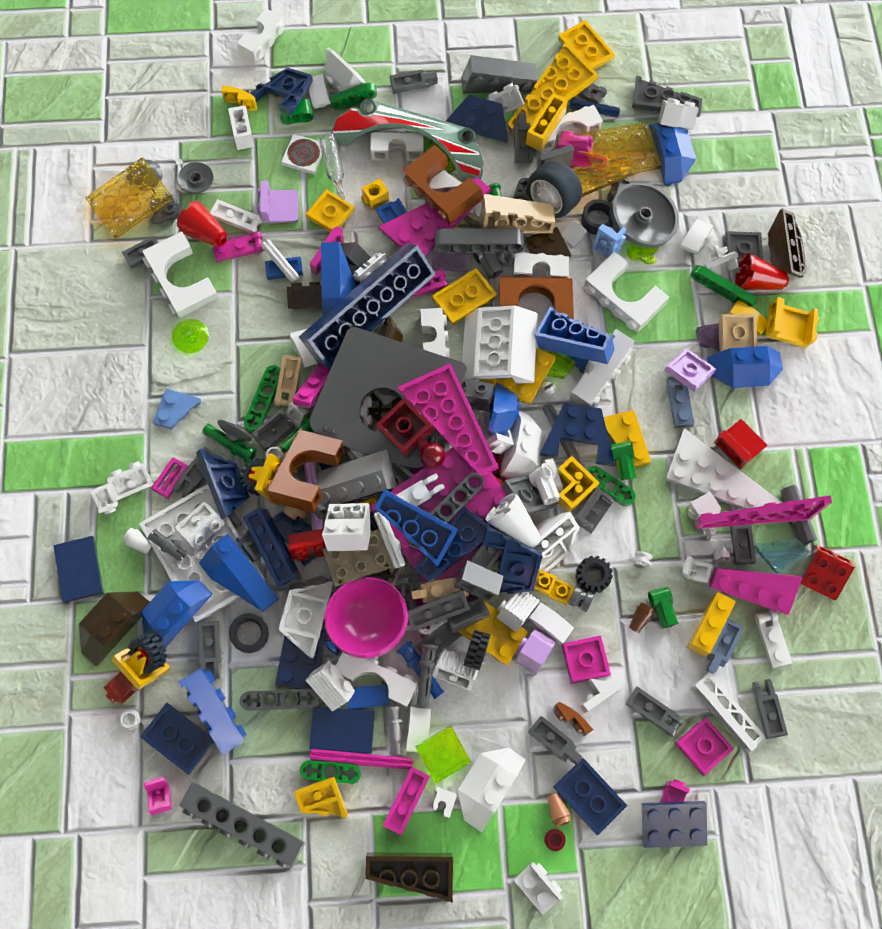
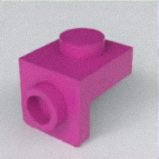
M161 777L144 782V788L148 796L149 813L154 815L172 810L170 786L166 779Z

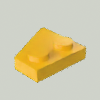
M335 777L294 791V796L301 813H317L322 816L330 814L341 816V818L348 817V812Z

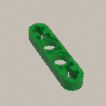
M696 265L690 274L696 282L733 303L739 300L753 308L757 301L756 297L704 266Z
M276 365L266 368L244 419V426L249 433H253L264 423L276 395L280 368ZM274 371H275L278 376H275V375L273 376V379H272L273 384H272V383L270 382V381H271L270 373L273 374ZM270 387L272 392L269 395L262 394V389ZM262 403L265 405L264 410L256 411L255 406ZM255 419L257 426L253 425L251 428L249 422L253 423Z

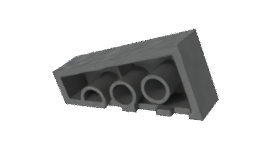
M471 55L461 76L462 93L504 91L503 87L511 83L513 86H519V92L532 91L537 82L536 64Z

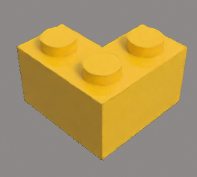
M573 456L557 470L561 481L567 486L559 494L560 497L557 503L566 512L570 513L582 504L599 485V482Z

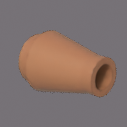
M555 793L548 796L551 823H554L555 827L570 823L571 814L559 794Z

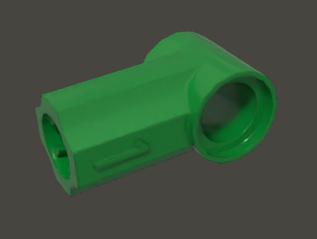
M632 442L612 444V453L617 463L620 481L637 478L633 461L634 450Z
M664 587L648 591L650 605L655 609L661 629L679 624L672 605L673 596L670 588Z

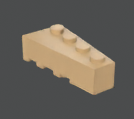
M484 194L480 213L481 229H520L523 233H553L555 226L553 204Z

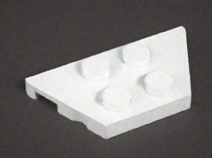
M331 581L316 586L312 585L302 589L289 590L279 626V631L312 659L315 656L326 607L334 582Z

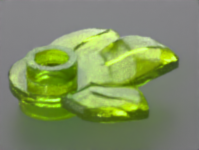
M631 243L627 248V256L633 261L640 259L645 264H654L656 259L653 255L658 251L659 247L643 248Z

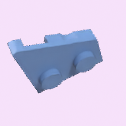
M166 388L152 422L154 425L172 430L181 419L189 415V411L192 408L201 404V399Z

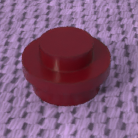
M551 829L546 833L544 842L549 850L559 851L565 846L566 838L562 831Z

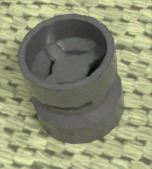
M576 586L568 604L573 607L578 606L582 611L587 612L594 594L584 592Z

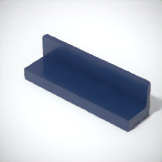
M259 507L245 515L243 519L276 586L282 587L294 579H301L302 576L294 560H292L290 552L268 509Z

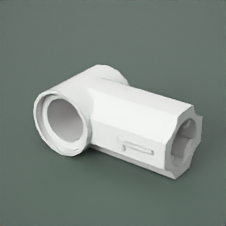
M543 463L531 472L529 480L538 489L543 504L549 505L556 503L560 496L553 481L555 473L551 466Z

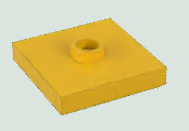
M326 189L305 216L331 233L333 228H341L355 211V206Z

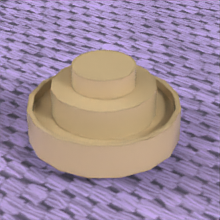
M280 504L284 507L282 512L296 520L297 516L303 520L307 515L304 510Z

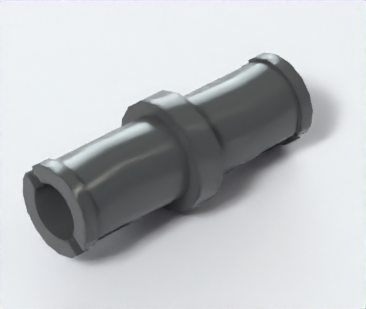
M157 529L152 531L153 534H149L148 540H151L161 548L163 553L167 552L178 562H181L183 560L182 557L185 558L187 555V551L180 548L174 543L172 538L168 539Z

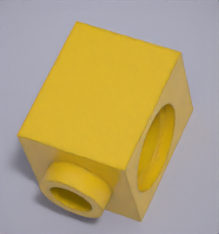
M380 178L361 188V200L371 210L389 201V190Z

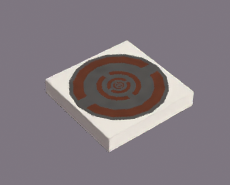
M293 134L281 164L282 166L315 175L325 152L326 143Z

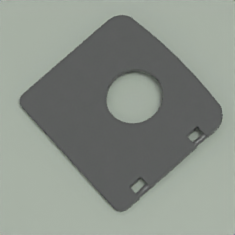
M352 327L346 332L311 414L310 425L316 434L342 440L344 447L370 455L387 449L390 463L413 469L424 468L426 466L421 462L420 451L417 448L405 458L381 432L372 431L364 426L360 418L361 404L367 395L379 389L392 390L403 399L405 396L397 387L450 363L460 385H462L467 374V367L463 362L357 327ZM403 426L402 429L406 430L408 427ZM433 427L434 432L429 436L435 437L433 443L438 444L441 435Z

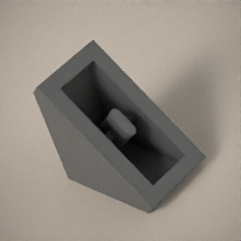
M357 242L341 244L348 264L362 266L366 264L367 260L371 259Z

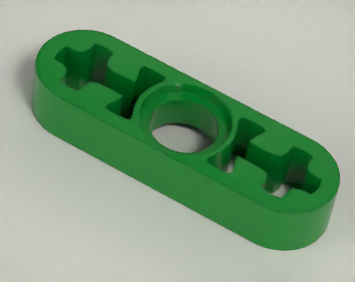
M365 83L333 94L330 97L331 108L342 110L360 104L365 99L372 100L376 98V85Z
M591 466L587 469L591 474L597 473L595 479L600 482L602 477L605 478L598 487L613 498L612 500L622 506H630L634 502L636 495L633 489L597 466ZM605 483H614L615 489L613 491L607 490ZM621 488L620 493H618V495H615L618 489ZM628 493L629 499L623 500V495Z
M308 760L302 763L300 767L301 776L310 781L329 779L324 774L328 766L336 768L335 780L337 783L355 784L361 777L360 769L354 764ZM309 764H312V768L319 769V765H323L321 768V778H317L319 773H311V776L308 777V774L304 772V768H308ZM339 767H344L343 772H349L350 768H354L353 770L357 773V776L349 780L348 776L342 775V780H338L340 776Z

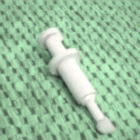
M400 706L389 707L392 710L393 721H389V724L392 723L393 738L397 746L395 754L397 757H400L402 755L400 749V742L402 740L400 722H403V719L399 720L398 717Z

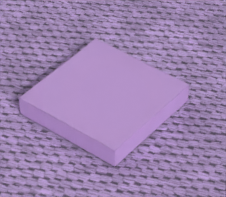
M686 348L666 366L664 371L695 392L714 374L716 368Z

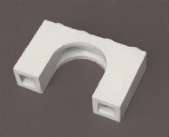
M183 232L143 250L145 256L142 258L147 268L151 267L153 280L155 283H160L162 288L159 290L164 299H169L170 304L168 306L173 314L177 313L179 318L218 299L217 292L208 277L189 287H177L167 280V272L170 266L193 254Z
M613 252L586 278L583 288L589 295H593L603 307H607L612 311L616 318L624 321L629 329L638 333L666 305L669 296L655 285L639 301L626 302L618 298L613 292L612 284L625 272L628 262L616 252Z

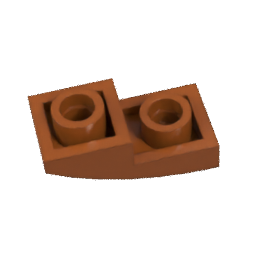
M561 702L554 705L556 709L554 714L559 721L563 720L566 724L573 720L574 723L572 725L578 734L582 733L583 736H586L593 731L589 723L575 710Z

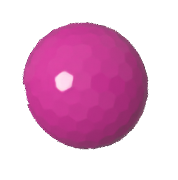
M364 577L355 581L351 580L342 585L330 598L325 611L326 631L333 644L345 654L360 659L379 657L391 651L403 637L408 622L407 607L401 593L389 582L374 577Z

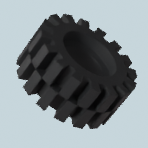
M589 556V558L583 559L579 564L575 578H577L576 582L581 585L580 588L582 590L584 588L585 592L590 591L596 594V592L600 593L609 586L613 578V570L609 567L610 563L605 562L606 559H599L600 556L595 558ZM597 568L601 572V579L597 582L590 581L587 577V570Z
M474 630L464 660V666L480 670L490 634Z

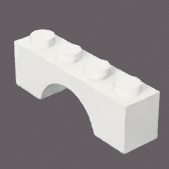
M595 106L583 107L578 111L569 112L564 115L542 151L537 150L538 154L553 149L556 137L562 131H576L583 136L600 132L603 120Z
M342 652L336 667L344 679L353 683L364 675L378 676L388 686L389 700L408 709L418 688L415 678L406 674L402 677L396 674V669L390 666H386V668L378 665L379 662L373 658L360 659Z

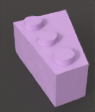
M535 628L528 639L524 637L515 653L518 656L515 662L532 673L537 674L556 640Z

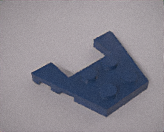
M287 67L271 76L269 82L257 84L255 86L256 89L251 91L250 94L255 97L256 102L267 92L286 98L278 105L279 110L292 115L313 82L311 74Z
M564 403L540 452V456L557 458L559 441L566 440L597 445L596 464L613 467L615 460L602 409Z
M487 526L483 546L502 549L497 573L504 577L499 593L507 592V594L533 591L543 557L542 552ZM470 594V598H478Z

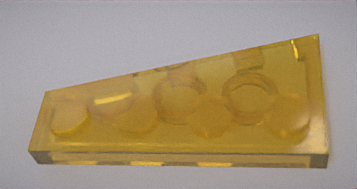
M631 156L608 160L607 163L599 164V162L593 163L592 166L584 168L582 166L574 167L573 170L581 182L582 197L638 173Z

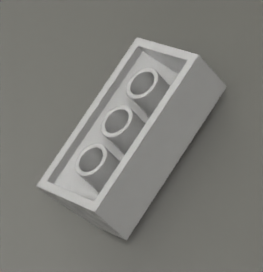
M387 449L340 464L338 467L334 466L319 471L316 485L320 487L322 495L320 503L327 509L329 504H346L381 493L384 489L391 490L397 488Z

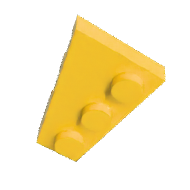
M631 410L604 417L608 436L615 444L627 441L632 442L634 466L639 467L650 464L651 460L635 411Z

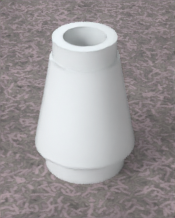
M130 528L122 539L125 545L146 555L153 548L149 540L138 529Z

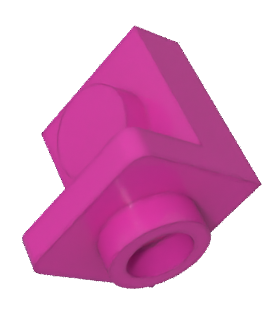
M676 779L673 782L668 781L665 784L660 802H682L685 800L686 794L690 792V789L686 788V784Z

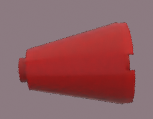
M197 201L188 204L190 207L187 210L183 209L177 219L179 232H183L186 236L214 247L225 245L227 242L226 231L202 203Z
M746 254L741 259L738 267H741L740 272H736L735 285L744 290H782L789 283V277L786 272L753 254Z

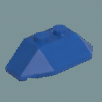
M660 123L649 124L648 127L657 160L660 163L659 167L664 185L682 182L696 161L688 130Z
M768 346L729 348L707 357V363L716 368L712 377L717 378L731 388L769 386L783 370L780 352Z
M500 383L495 385L488 427L490 437L495 433L504 435L512 428L513 421L518 420L520 403L517 402L518 395Z
M199 580L168 581L141 612L144 634H155V637L158 636L160 638L159 642H163L162 648H166L213 593Z

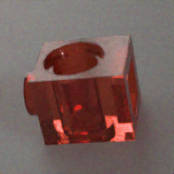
M121 671L103 687L108 692L105 696L113 704L115 702L124 704L137 691V688Z

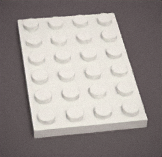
M208 484L139 523L147 539L149 534H153L152 531L157 529L168 539L172 538L176 545L187 551L185 558L182 557L183 560L178 562L167 552L163 553L159 546L149 540L172 581L199 580L213 593L193 616L196 623L201 622L241 598L213 581L199 564L209 548L226 534L232 538L264 581L267 582L255 562L252 563L241 548V544L236 541L239 534L228 516L222 519L225 524L197 549H194L175 529V526L204 501L219 515Z

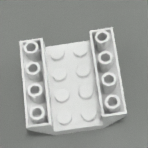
M518 306L477 308L466 316L462 362L467 367L465 379L480 381V379L513 378L516 384L534 383L535 333L537 331L538 314Z

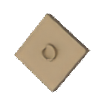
M719 314L720 352L729 348L757 346L756 314Z

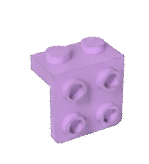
M268 180L261 181V188H258L260 203L257 204L258 214H261L263 223L298 222V191L270 190Z

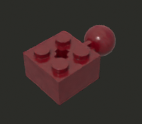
M405 398L376 424L378 430L405 458L417 448L420 451V460L426 467L437 468L444 462L445 451L442 446L437 443H428L425 440L434 432L432 424ZM405 426L408 427V429L403 430L402 427Z

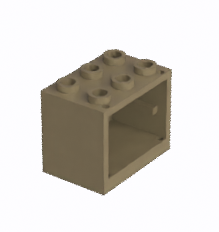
M379 529L370 532L368 550L327 551V548L322 549L336 590L351 580L355 581L364 577H374L382 580L395 577L394 567Z

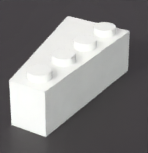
M615 329L612 334L615 350L608 365L593 361L588 370L590 372H586L572 391L570 400L577 405L596 407L601 400L599 398L601 393L605 394L610 388L611 384L609 382L612 378L616 380L621 372L620 367L622 365L626 366L631 359L629 354L635 342L633 339Z

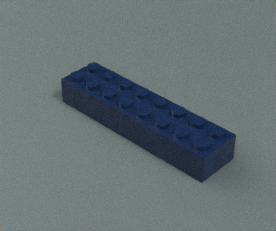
M406 243L303 332L299 339L320 366L329 369L334 363L348 329L357 327L371 332L433 278L436 273L418 245Z

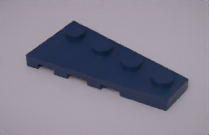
M464 506L450 523V525L458 530L439 565H435L425 555L413 569L429 583L483 542L486 527L490 525Z

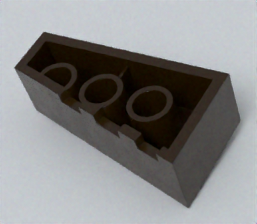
M367 852L365 879L453 903V854Z

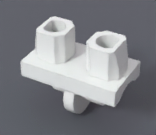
M715 245V251L709 253L710 258L717 256V258L703 263L705 268L720 275L722 272L719 264L725 262L728 271L738 268L737 257L739 256L735 251L722 256L723 253L728 252L727 247L720 249L718 245Z

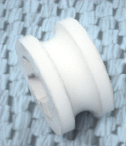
M636 551V558L633 559V562L640 566L650 567L651 563L649 560H652L653 556L646 552Z

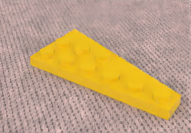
M565 42L559 54L557 53L554 57V61L546 68L534 85L530 95L528 94L525 98V105L518 108L508 122V128L513 133L514 123H517V115L519 113H526V122L530 123L531 126L552 93L569 101L598 79V74Z

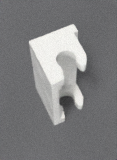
M437 787L433 810H437L439 803L441 809L445 805L443 817L449 819L457 794Z

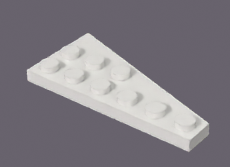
M685 428L682 430L665 479L666 481L703 495L711 492L716 500L740 509L760 507L771 502H776V504L782 503Z

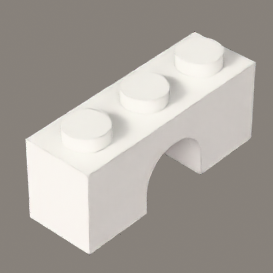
M265 9L256 19L258 31L261 33L253 35L246 31L237 42L239 55L254 63H257L264 56L266 50L274 44L275 39L284 31L283 18L268 9Z
M371 132V160L389 161V153L394 149H401L406 154V161H415L423 154V134L418 132Z
M515 253L513 278L532 277V273L536 270L545 271L549 278H568L569 257L546 255L543 253Z
M442 308L420 309L421 334H432L436 338L432 342L423 343V349L450 358L449 348H446L445 342H448V331H444V326L447 325L446 314L443 315Z

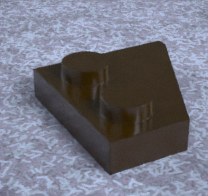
M558 227L554 228L553 233H538L525 238L524 242L530 254L543 253L553 256L563 255L569 257V259L571 258V253Z

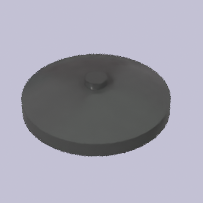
M645 182L629 183L616 193L611 202L610 215L613 225L618 232L623 227L626 228L624 234L626 240L636 246L643 248L663 246L675 235L678 229L679 215L673 200L655 185Z

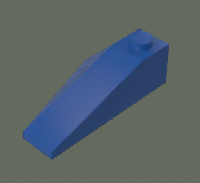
M340 242L321 243L323 315L357 287Z
M228 534L214 543L199 562L200 566L213 581L238 595L262 612L279 600Z

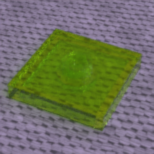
M451 725L415 746L435 784L471 763Z

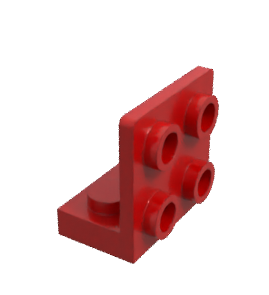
M742 419L738 420L727 431L724 430L714 441L740 470L767 447V444Z
M323 529L288 535V548L292 560L304 561L311 556L324 557L322 549L326 548L322 536Z
M816 544L812 550L814 556L803 574L800 584L833 600H837L855 569L853 561Z

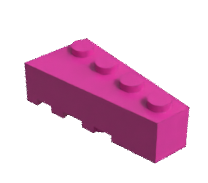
M715 567L710 585L708 586L789 615L802 577L798 575Z

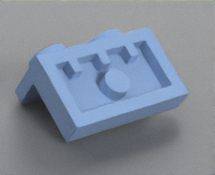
M602 224L598 229L592 248L606 258L613 252L619 254L622 249L621 245L626 239V236H624L626 228L623 227L619 233H616L612 228Z

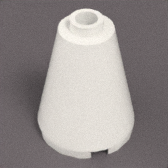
M512 493L499 501L500 505L497 508L493 507L485 519L500 532L534 548L539 543L540 535L519 496Z

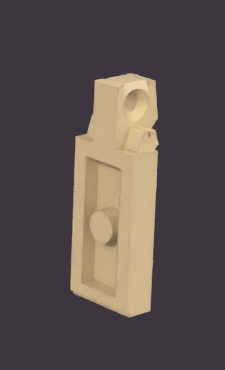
M457 577L421 584V590L411 591L412 600L423 598V603L431 602L459 591L460 589L454 587Z

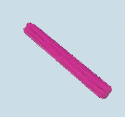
M312 749L310 752V760L406 770H410L413 767V759L406 757Z

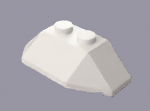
M329 47L326 49L324 79L329 86L336 89L337 93L366 83L334 50Z
M522 411L519 412L518 420L513 421L512 428L509 429L514 445L506 450L503 456L500 476L508 480L529 475L541 466L543 460L540 452L545 444L546 435L531 416Z
M570 512L545 519L536 526L540 537L538 539L539 543L534 549L542 552L543 556L540 570L548 572L571 553L579 526Z
M510 748L480 753L458 789L465 822L480 832L484 830L526 760Z

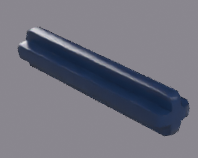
M571 99V109L580 110L583 107L594 105L601 115L619 117V107Z

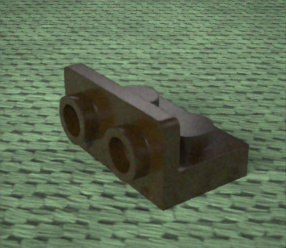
M309 282V286H302V283H291V287H287L288 309L322 308V285H320V282Z

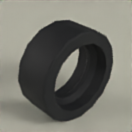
M596 199L585 205L581 223L587 232L597 235L598 229L602 225L593 223L588 218L589 212L595 210L606 213L609 220L604 225L610 228L613 227L610 215L611 203L606 200Z
M241 614L230 625V641L236 649L243 653L258 652L268 641V626L256 614ZM245 622H254L260 627V638L254 644L245 645L237 637L238 628Z

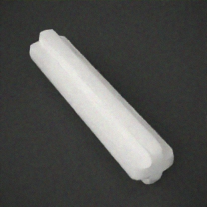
M265 240L262 242V248L291 283L298 281L299 275L271 241Z
M379 512L375 513L374 518L393 567L400 568L405 565L390 523Z

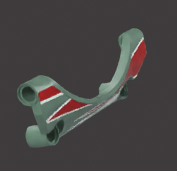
M371 99L363 100L360 109L353 107L335 119L330 134L331 142L349 146L359 137L375 130L405 128L419 132L436 142L450 157L461 180L465 181L469 177L472 180L477 177L480 180L482 178L484 161L478 143H474L477 137L476 133L470 128ZM372 103L373 110L371 112H367V105ZM466 132L472 133V138L469 141L464 140Z

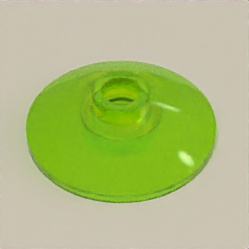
M187 319L180 322L172 332L173 344L184 353H195L202 350L209 340V331L206 325L196 319Z

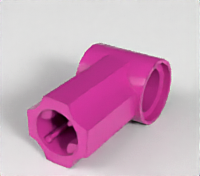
M562 131L556 149L572 145L574 151L589 152L592 149L593 139L592 136L575 135L570 131Z

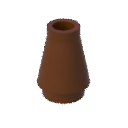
M641 602L639 606H636L629 628L636 633H640L643 627L653 618L655 610Z

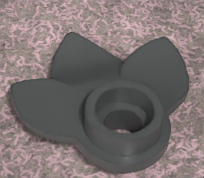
M166 194L164 199H155L154 202L150 203L151 210L155 212L150 220L151 223L161 224L168 219L175 220L178 218L181 208L177 204V199L174 195Z

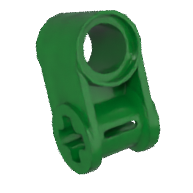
M301 99L292 115L281 112L280 115L282 123L286 125L310 122L314 118L309 99Z

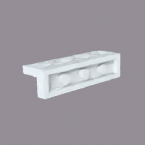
M710 672L691 687L746 753L753 751L757 744L765 738V735ZM707 679L714 685V693L704 684ZM717 696L724 697L728 701L727 709L717 699ZM731 713H738L742 717L741 725L733 718ZM745 729L753 730L758 737L753 741L745 732Z

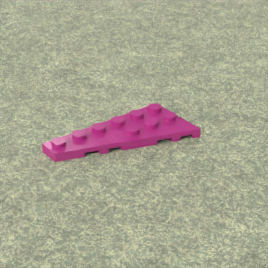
M478 177L473 179L481 187L483 197L484 194L488 195L491 188ZM483 199L451 224L446 220H442L438 216L437 211L434 208H429L425 203L379 226V230L399 248H402L406 243L418 245L424 256H426L435 247V231L438 229H453Z
M451 363L397 387L405 398L432 424L476 473L484 476L499 469Z
M831 495L787 501L779 504L771 502L760 507L725 511L717 514L704 513L695 521L696 529L811 520L832 504Z

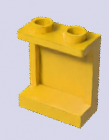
M777 297L769 304L766 337L807 348L817 339L818 309L814 308L807 312L784 305L785 299Z

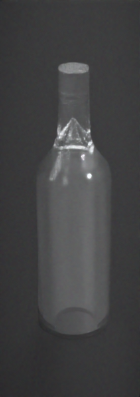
M325 134L319 137L318 141L327 177L334 183L338 197L344 200L345 194L342 185L344 169L334 134Z

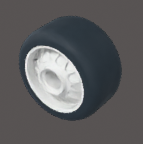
M548 161L530 175L527 181V194L530 201L553 204L555 218H561L566 216L580 202L582 185L577 174L569 166L559 161Z

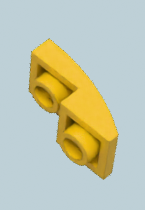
M222 85L221 91L224 102L239 103V107L246 105L247 111H257V104L253 95L235 87Z
M739 300L736 301L728 314H756L757 336L762 335L767 327V319L763 315Z
M540 569L534 586V590L566 606L575 586L557 579V576Z

